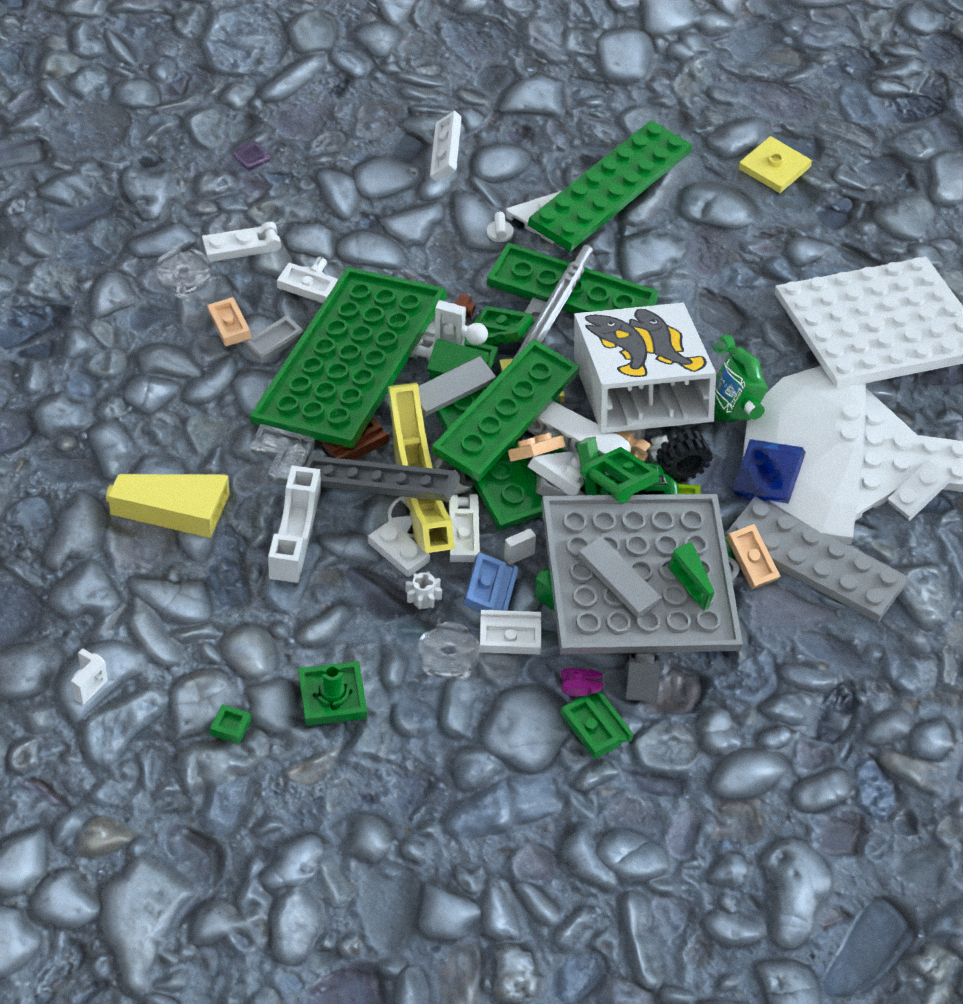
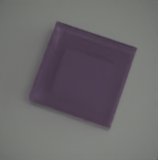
M256 140L233 150L234 158L248 172L270 161V154Z

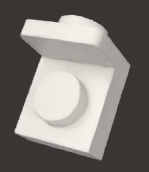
M82 648L78 652L80 669L74 674L71 685L74 699L84 705L108 681L105 661L98 654H91Z

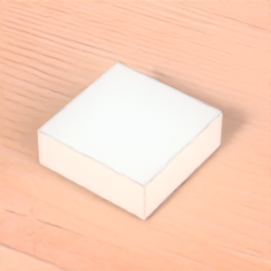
M527 529L505 539L504 559L509 565L535 554L536 535L531 529Z

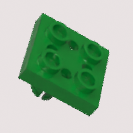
M359 661L298 668L306 726L367 719V706Z

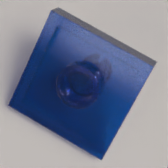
M750 439L732 489L733 492L739 496L757 497L763 500L789 504L806 454L804 448Z

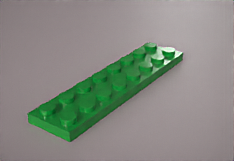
M650 120L531 215L527 226L571 252L691 153L693 144Z

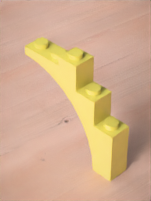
M410 383L389 386L388 393L394 434L395 464L433 468L424 428L418 384ZM404 497L405 505L411 511L414 540L425 553L455 549L452 520L443 502Z

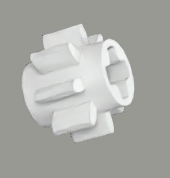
M430 572L414 573L413 582L407 581L405 585L407 602H413L418 609L434 608L435 599L442 600L440 578L435 579Z

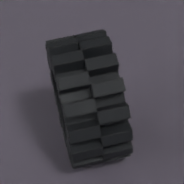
M687 430L684 435L681 432L676 433L677 437L673 438L670 436L667 438L669 442H663L661 444L662 448L657 450L658 455H656V459L659 465H661L664 474H667L677 483H679L680 479L686 482L688 477L696 478L695 474L698 472L700 474L704 473L703 468H708L710 466L709 462L713 459L709 446L703 435L699 434L698 431L691 433L690 430Z

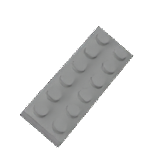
M757 497L753 498L725 533L728 535L755 524L778 570L876 622L881 620L908 581V576L828 534L820 533L803 521Z

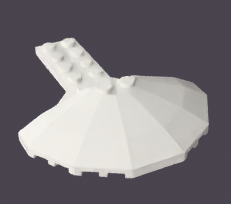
M822 366L783 377L765 394L761 401L762 406L765 408L764 414L759 419H750L746 422L742 466L745 470L749 471L754 479L753 484L757 490H761L766 498V502L803 521L820 533L828 534L845 544H852L855 521L862 517V513L872 507L875 509L887 502L888 498L927 460H930L950 477V483L943 490L963 492V441L917 435L866 388V383L836 389Z

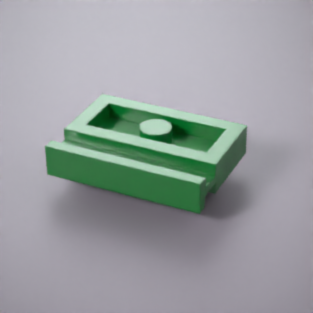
M601 691L591 696H583L561 707V716L594 759L620 747L621 743L625 741H632L633 732Z

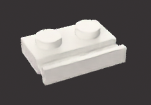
M481 610L480 653L540 655L541 612Z

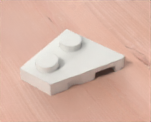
M571 451L534 456L527 466L570 496H576L584 484L583 477L580 475L579 455Z

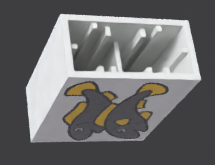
M684 303L574 313V363L580 366L579 376L601 433L714 422L716 372Z

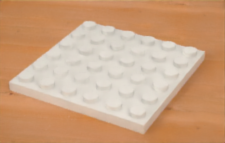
M917 257L907 261L891 262L886 265L865 267L860 270L788 282L787 284L776 285L775 287L776 297L836 389L963 364V306L927 257Z

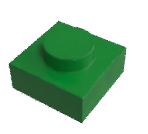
M222 704L210 727V735L240 744L251 722V713Z

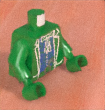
M723 335L719 339L725 343V347L721 343L713 345L714 351L718 354L729 352L716 375L714 419L720 422L733 423L739 419L747 421L759 419L765 411L761 401L768 391V386L762 378L760 362L742 347H735V341L732 336Z

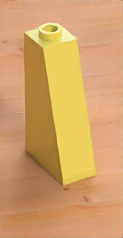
M118 474L114 485H109L107 489L106 502H109L110 515L211 538L229 497V478L227 475Z

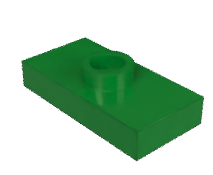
M596 436L585 438L577 444L581 468L585 463L599 457ZM583 478L586 495H599L600 486L594 481H587Z

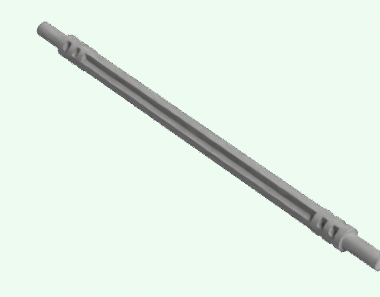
M583 245L574 262H570L513 360L533 339L540 343L544 340L584 272V265L593 251L589 245ZM454 466L451 468V470L457 471L459 476L461 475L459 469Z

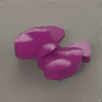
M563 669L561 671V679L567 681L562 682L561 691L565 695L588 696L591 693L600 692L604 684L590 680H601L603 675L593 669Z

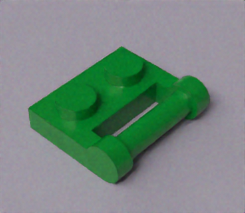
M622 447L585 463L580 471V475L584 479L594 481L610 492L613 498L622 504L626 503L632 494L659 482V472ZM602 471L607 472L608 474H610L611 476H613L615 479H617L618 481H620L621 484L616 483L615 481H613L612 479H610L609 477H607L606 475H604V474L601 473V472H602Z

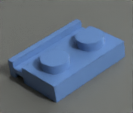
M478 552L474 560L462 605L480 612L481 610L507 611L519 567L514 566V568L506 566V562Z

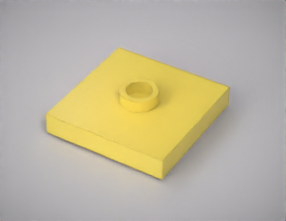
M770 136L739 162L738 169L776 192L781 193L811 167L812 160Z

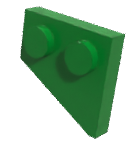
M485 306L473 323L483 324L488 331V337L483 344L497 345L520 341L534 323V320L530 313Z

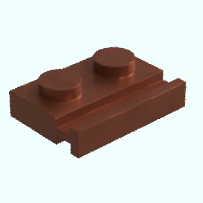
M372 417L354 448L320 440L319 442L332 458L355 460L389 443L390 440L389 434L384 432L382 426Z

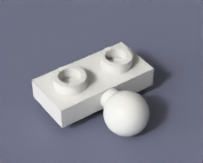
M441 300L438 301L435 308L434 344L437 339H442L464 345L466 337L467 341L472 345H481L486 341L488 331L481 323L465 325L466 307Z

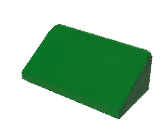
M437 339L427 366V372L442 375L479 356L489 367L490 354L475 348Z

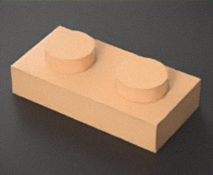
M233 297L207 305L208 313L225 347L252 339L250 329Z
M549 432L518 441L519 447L508 450L510 461L534 457L565 447L563 435L551 437Z
M755 524L729 533L726 536L751 590L776 581L780 577Z

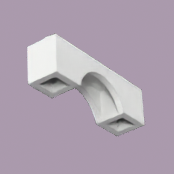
M291 465L286 485L280 529L278 534L273 536L268 555L269 579L299 583L321 493L320 469Z

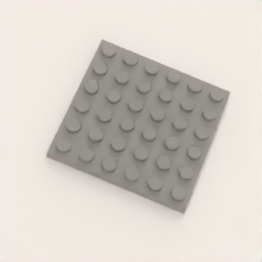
M717 494L631 495L630 499L623 504L616 501L612 495L542 497L541 505L560 654L741 651L743 642ZM600 536L662 597L658 605L639 618L578 557L579 550ZM688 542L694 545L714 589L709 609L705 611L699 607L668 568L673 550Z

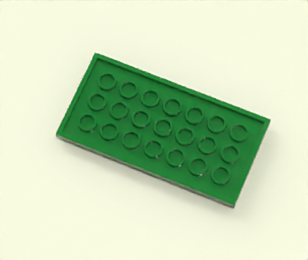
M347 267L249 416L251 424L354 448L387 395L388 387L393 385L435 317V308L438 301L446 299V288Z

